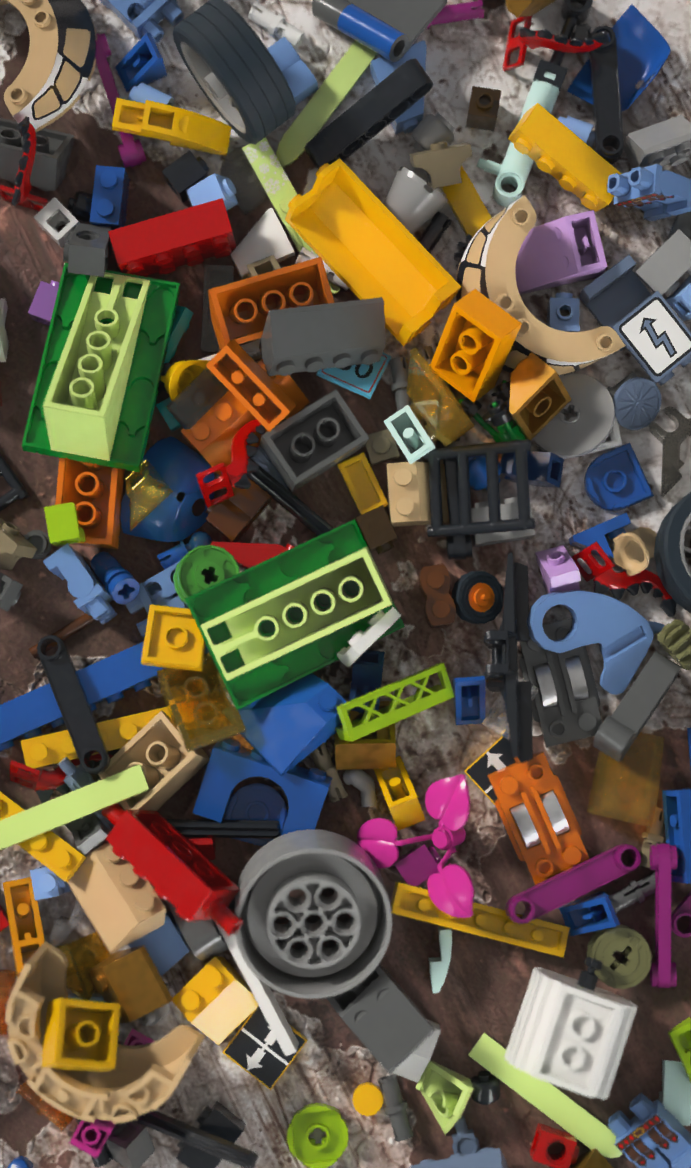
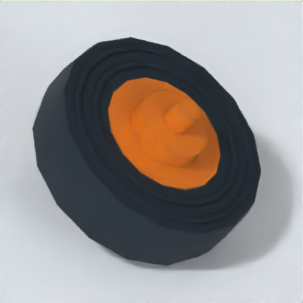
M471 571L462 575L452 590L456 613L462 620L471 624H485L494 620L503 607L504 591L501 583L495 576L485 571Z

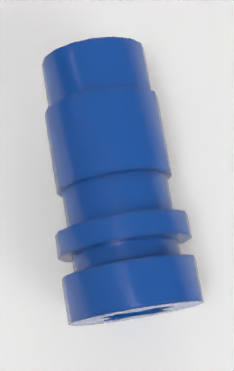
M100 552L92 558L91 568L116 603L127 604L137 597L140 590L138 581L110 553Z

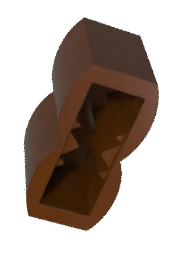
M248 478L251 483L249 489L232 487L233 497L208 507L206 510L208 514L207 522L231 542H238L272 501L271 495L250 478Z
M444 564L422 567L419 575V587L426 599L424 614L428 625L431 628L452 625L456 617V607L453 598L449 594L450 575Z

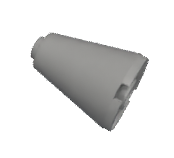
M401 166L395 175L383 204L413 234L442 209L448 200L436 189L433 190L427 185V182L406 167Z

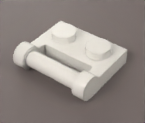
M394 607L386 614L380 610L368 622L370 626L364 632L361 630L357 632L347 642L350 646L347 648L343 647L337 653L338 659L345 666L350 667L402 615Z

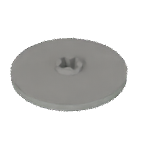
M569 373L559 377L572 400L533 438L536 445L543 451L552 452L562 458L583 456L598 448L609 436L615 420V406L607 388L591 376ZM574 410L576 417H571L567 421L564 414H570Z

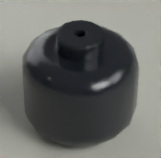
M77 191L74 198H69L67 209H71V214L77 220L90 221L92 193Z
M483 1070L478 1073V1076L471 1078L474 1088L471 1098L481 1105H489L499 1099L501 1094L500 1081L496 1076L490 1075L489 1071Z

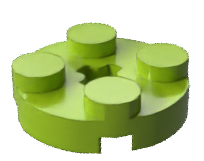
M324 1103L308 1104L297 1110L288 1126L287 1143L289 1150L294 1157L296 1156L299 1161L309 1168H326L333 1165L343 1154L348 1144V1127L340 1111L336 1107ZM314 1128H320L322 1132H326L327 1136L322 1137V1143H316L315 1138L309 1137V1133H313Z

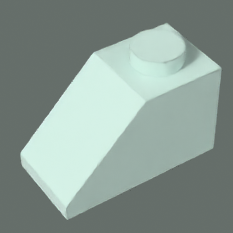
M406 405L384 420L385 425L410 464L436 448L433 440L409 405Z

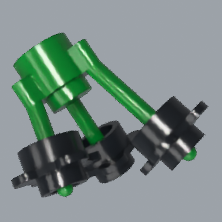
M503 380L500 385L496 386L498 392L493 393L492 397L496 396L497 400L488 405V412L483 417L477 413L482 407L478 401L473 403L467 397L459 400L460 404L456 407L459 413L454 418L461 417L467 422L473 417L494 438L495 442L527 439L516 421L512 420V415L509 412L510 381ZM491 421L493 426H498L497 429L499 433H497L487 422Z

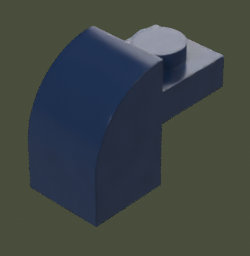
M527 451L529 485L560 488L564 459L552 452ZM505 453L501 457V473L505 475L506 480L516 483L515 453Z
M366 650L353 663L349 701L381 688L385 652ZM378 697L373 709L379 712L380 697ZM359 707L350 709V711H357L361 714L365 713V710Z

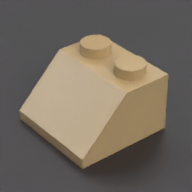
M415 461L412 464L409 462L387 463L389 516L392 526L431 524L428 462ZM440 464L443 523H449L445 464Z

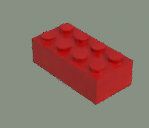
M223 198L108 231L121 272L148 277V275L158 272L160 274H168L175 271L176 267L185 264L195 266L212 256L216 258L226 257L236 248Z

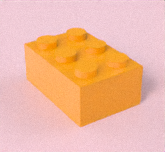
M474 289L454 303L429 369L475 403L494 388L522 323Z

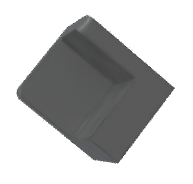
M135 1121L116 1123L106 1141L114 1161L126 1168H140L155 1151L147 1127Z

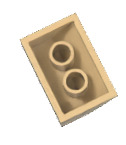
M160 711L110 759V764L106 771L98 775L101 779H104L140 764L150 790L119 803L125 811H157L206 765L210 758L190 734L164 711Z
M106 843L91 851L67 884L109 953L112 954L165 924L166 908L148 880L138 877L133 872L134 867L127 860L116 856L112 851L113 847Z

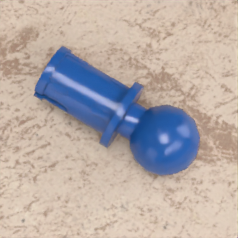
M195 532L191 536L189 543L185 544L183 540H180V544L158 554L157 557L165 570L179 562L192 549L202 545H210L212 538L206 532Z

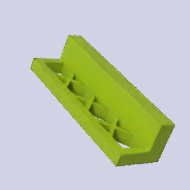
M444 663L433 665L337 706L336 708L342 726L335 728L339 740L355 741L454 698L455 695ZM438 673L441 685L437 684L426 688L425 686L430 675ZM411 685L417 688L414 695L400 699L404 686ZM386 696L392 699L390 704L379 709V712L373 710L378 697ZM355 707L365 710L363 717L350 721L348 710Z

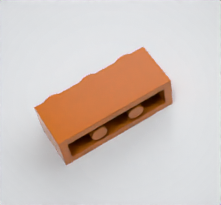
M234 339L205 365L269 432L296 406L289 396Z

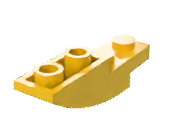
M116 98L112 130L170 141L172 146L227 156L232 128L225 123L182 108L146 100V103H140Z

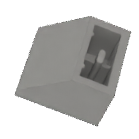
M682 115L627 134L624 139L623 149L631 169L654 164L661 166L671 164V166H676L685 162L691 153V123Z

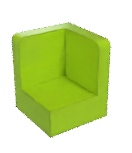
M73 502L44 507L49 542L57 547L67 543L73 544L86 541L84 529L79 527L76 505Z

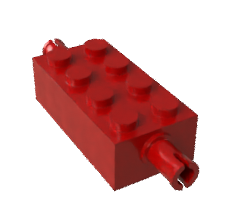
M118 803L102 810V816L106 817L114 825L105 838L113 847V853L119 858L127 860L134 867L133 872L138 877L148 880L155 887L154 892L160 898L169 900L176 907L175 911L182 919L186 921L212 919L228 936L234 935L240 929L243 920L227 907L240 888L164 817L154 810L125 811Z

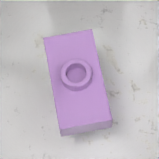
M564 545L535 553L547 594L580 590L579 581L581 577L579 569Z

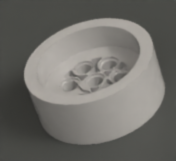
M307 829L290 832L264 845L253 855L243 869L237 884L240 890L235 896V915L243 920V924L236 932V939L245 963L253 974L267 986L296 998H327L357 986L378 966L387 950L391 937V907L379 869L370 855L354 841L340 834L325 830ZM327 887L336 890L331 896L326 897L320 894ZM294 889L304 891V894L299 898L289 896V893ZM344 912L352 915L347 921L336 919L338 915ZM311 914L321 917L315 923H309L305 919ZM279 916H286L290 919L283 925L274 922ZM328 939H333L337 942L330 948L322 946V943ZM296 941L306 943L301 949H293L291 947Z

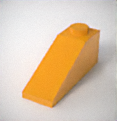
M31 877L3 882L17 979L25 963L45 942L38 901H35Z

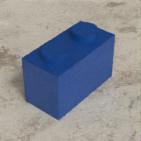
M96 165L89 221L91 225L113 227V230L125 226L130 179L125 168Z

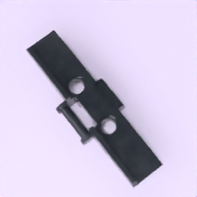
M508 553L502 607L503 620L499 630L485 631L484 636L485 646L492 649V664H486L485 679L489 691L501 692L503 696L513 758L517 764H523L533 759L531 681H518L517 642L530 641L527 626L529 615L528 566L515 562L513 553Z

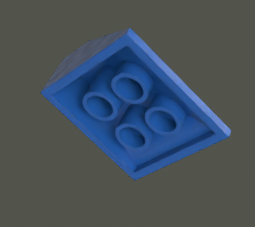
M311 673L239 710L233 704L222 715L282 777L336 733L335 728L342 726L336 707L347 701L330 684Z

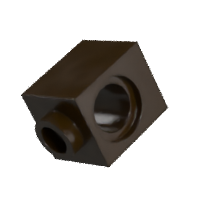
M472 86L466 127L494 131L501 90Z
M383 505L356 517V522L371 553L377 550L379 555L394 548L393 543L397 541L398 537Z

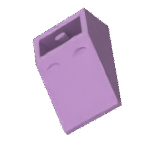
M594 210L565 216L532 228L520 247L516 260V283L519 294L598 278L605 272L607 263Z

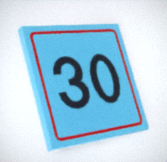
M383 353L379 362L370 365L358 364L341 369H320L316 375L371 399L392 356Z

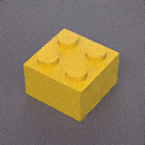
M59 998L48 1002L41 1067L90 1072L114 1070L116 1065L120 1004Z

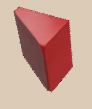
M186 837L208 860L215 859V838Z

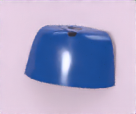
M632 4L611 28L616 37L621 112L627 110L647 88L671 52L665 38ZM588 59L570 84L567 92L593 105L590 60ZM639 81H644L640 88L637 89L636 84Z
M172 436L160 440L153 445L143 457L140 473L134 472L123 497L120 514L123 533L156 541L176 542L184 540L207 521L208 514L206 510L208 508L205 504L203 513L199 516H194L192 506L197 499L202 498L204 500L196 474L211 468L208 462L194 450ZM212 473L203 478L204 483L215 480V475ZM180 492L185 493L182 502L177 500V495ZM215 492L209 495L210 500L214 499Z

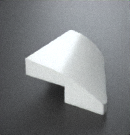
M272 207L266 210L231 253V258L242 280L248 277L246 266L271 255L275 256L277 262L295 255L292 245Z

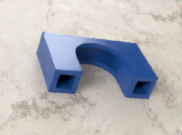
M218 739L213 747L192 812L193 814L221 823L226 814L234 787L244 779L264 777L277 783L283 789L288 799V815L281 836L298 830H315L332 777L327 776L320 769H306L298 766V764L281 777L254 748L251 750L242 747L238 741L233 739Z

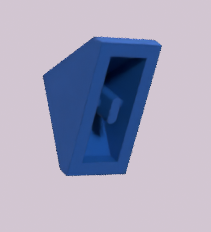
M146 33L115 66L126 92H130L134 86L138 87L140 83L150 84L167 76L163 58L151 33Z
M485 676L452 679L455 695L454 711L456 725L486 723Z
M603 891L559 908L566 927H570V937L616 927L620 924L609 895Z

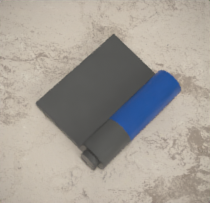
M313 0L312 12L318 19L391 62H397L405 55L448 2L447 0Z

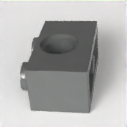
M77 223L74 233H69L68 244L65 243L63 261L68 262V273L104 277L112 253V244L108 231L113 230V227Z

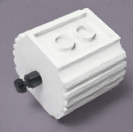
M585 958L584 964L588 966L587 971L581 970L578 980L551 970L535 967L504 1056L505 1060L518 1070L524 1071L534 1078L590 1098L608 1099L638 1006L622 996L596 987L599 977L594 973L596 969H602L603 963L595 958Z

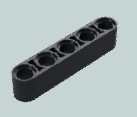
M410 59L403 63L306 144L304 150L317 170L325 163L331 165L339 158L345 161L425 96L433 87L432 80L417 59Z

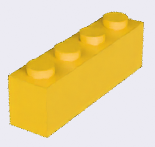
M539 103L525 112L508 137V140L514 144L516 150L528 155L536 162L540 170L552 175L559 181V185L563 189L576 195L586 208L597 212L608 206L614 198V195L607 192L608 177L615 173H622Z

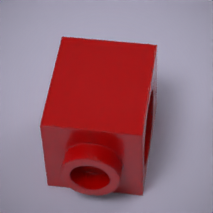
M538 1123L529 1153L533 1161L554 1168H569L570 1164H575L577 1161L579 1146L576 1145L577 1141L570 1133ZM554 1142L563 1144V1149L558 1154L548 1152L549 1146Z

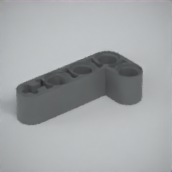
M654 652L612 716H607L594 737L593 746L620 763L676 680L682 667L658 652Z
M166 900L188 946L196 958L203 963H207L215 956H219L229 950L214 920L186 921L176 913V907L169 900Z

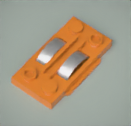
M541 751L534 754L532 760L523 764L513 763L487 775L497 797L495 801L497 811L516 855L520 861L525 862L534 885L590 859L580 838L582 831L558 776L553 775L544 752Z

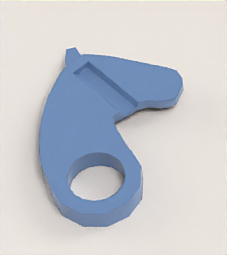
M568 590L543 595L531 606L527 618L529 636L542 649L562 653L578 647L599 643L604 668L600 675V685L605 691L615 695L623 693L628 687L649 650L654 634L661 632L664 624L647 621L629 605L615 598L585 590ZM564 605L571 612L573 619L572 627L564 638L551 640L544 633L542 627L543 617L551 607Z

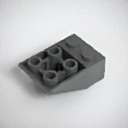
M380 963L357 986L341 994L327 997V1000L341 1019L389 1074L435 1031L397 981Z

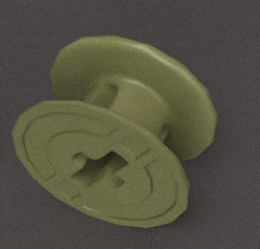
M619 924L616 927L596 931L587 944L586 957L595 958L603 963L602 969H596L594 973L601 982L611 988L627 989L636 986L645 979L651 968L652 955L648 943L641 934L626 925ZM616 950L620 953L622 952L625 956L621 962L612 956Z

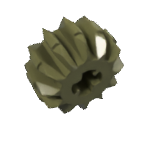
M675 619L662 628L657 638L661 646L683 669L691 670V629L682 620Z

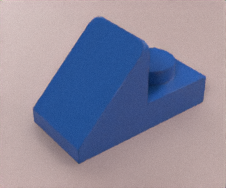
M626 512L575 534L568 540L570 545L582 550L597 541L606 555L612 559L614 556L605 536L608 535L611 540L621 533H626L624 528L630 525L631 521ZM596 550L591 551L592 554L601 557Z

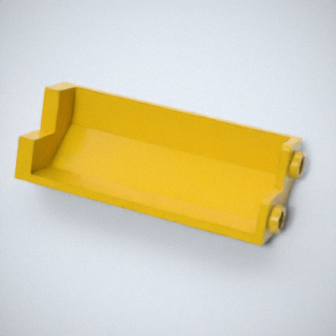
M340 158L331 165L325 163L315 174L317 179L313 188L303 196L301 194L296 195L289 202V210L285 221L322 258L359 300L383 298L385 327L405 346L431 324L430 320L438 311L444 310L453 301L461 286Z

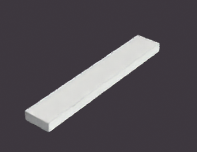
M216 923L284 1055H291L297 1051L299 1042L270 987L255 976L245 963L238 947L236 933L228 936Z

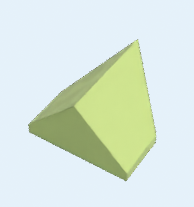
M431 1060L415 1087L421 1091L445 1135L461 1118L474 1089L471 1079Z

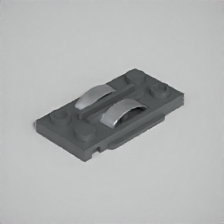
M570 618L542 625L544 633L551 640L562 639L569 633L573 619ZM531 637L530 641L520 642L522 658H520L519 663L524 681H531L532 714L534 720L540 724L545 747L595 736L602 724L598 708L600 706V699L586 646L556 653L540 648Z

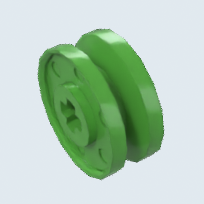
M215 545L198 546L189 551L177 564L173 576L175 591L180 600L187 605L184 598L240 573L239 565L233 555L224 548ZM205 573L210 574L209 580L211 582L208 584L204 582L205 577L203 574Z

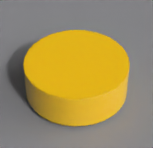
M365 1082L356 1087L353 1093V1105L356 1111L362 1115L371 1116L381 1109L383 1095L381 1089L376 1084Z

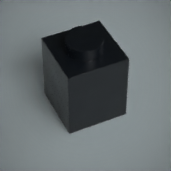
M189 150L162 170L165 182L183 203L189 199L186 190L207 178V172L210 169L200 156L195 158Z

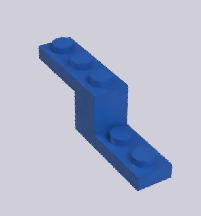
M687 728L691 771V728ZM691 788L662 790L666 843L676 845L677 869L671 870V882L691 883Z

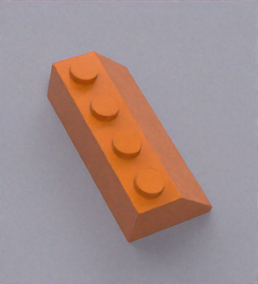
M321 257L208 290L211 321L220 349H223L233 339L238 344L261 338L270 310L335 303Z
M261 359L257 364L267 373L263 359ZM290 375L269 376L296 404L293 410L285 417L286 419L294 416L310 403ZM227 389L184 427L181 433L211 467L223 462L225 467L231 464L233 437L242 426L256 418ZM255 432L254 434L259 438L258 443L250 444V446L257 448L263 434ZM216 471L219 477H221V471Z
M59 458L55 505L73 502L76 505L79 527L84 529L86 539L85 542L73 543L71 545L118 549L125 469Z

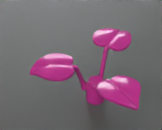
M460 774L434 782L426 792L425 803L427 811L432 818L439 820V827L433 833L397 840V827L392 821L385 818H374L365 822L359 828L356 838L357 844L370 855L377 868H388L396 863L399 857L397 846L432 840L437 848L447 852L438 864L439 873L430 875L427 880L428 894L436 907L444 913L454 917L469 918L473 916L472 905L474 898V887L471 877L459 865L450 864L444 867L450 856L456 853L455 846L462 844L466 837L463 826L466 824L469 816L470 796L465 774Z

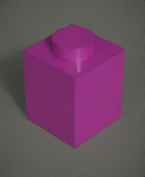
M424 842L398 858L394 865L407 885L416 887L427 880L430 875L439 872L437 863L442 859L433 845L427 848Z

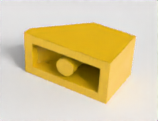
M401 756L396 757V769H374L397 831L425 821L421 805Z

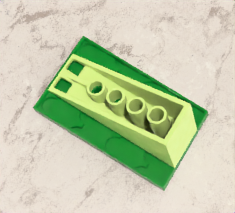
M64 263L22 441L23 451L37 452L43 455L68 458L91 464L96 463L97 465L140 473L178 305L180 283L106 270L104 277L68 273V263Z
M355 519L184 598L237 710L339 660L337 653L343 647H349L350 645L347 642L360 630L364 632L370 626L368 622L380 610L385 614L392 607L397 610ZM401 617L377 640L405 627Z

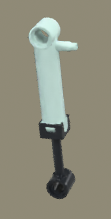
M563 0L561 15L565 22L560 35L565 34L568 39H571L575 25L582 24L588 18L593 0ZM572 2H578V3H580L583 7H581V8H576V7L572 6L571 3H572ZM554 50L550 62L540 60L518 123L525 112L537 103L552 114L568 71L567 68L560 66L565 52ZM511 141L502 164L482 158L478 160V168L497 175L493 188V197L497 204L507 207L521 197L534 160L528 155L517 151ZM511 184L514 186L515 191L511 193L505 192L501 186Z

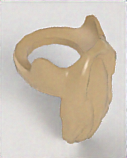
M639 527L615 537L612 550L614 563L626 570L628 576L642 572L649 566L650 559L654 557L657 533L651 528Z

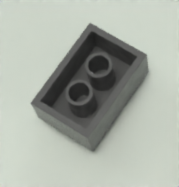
M337 389L274 427L270 432L268 431L263 434L259 445L290 491L294 492L365 447L369 437Z

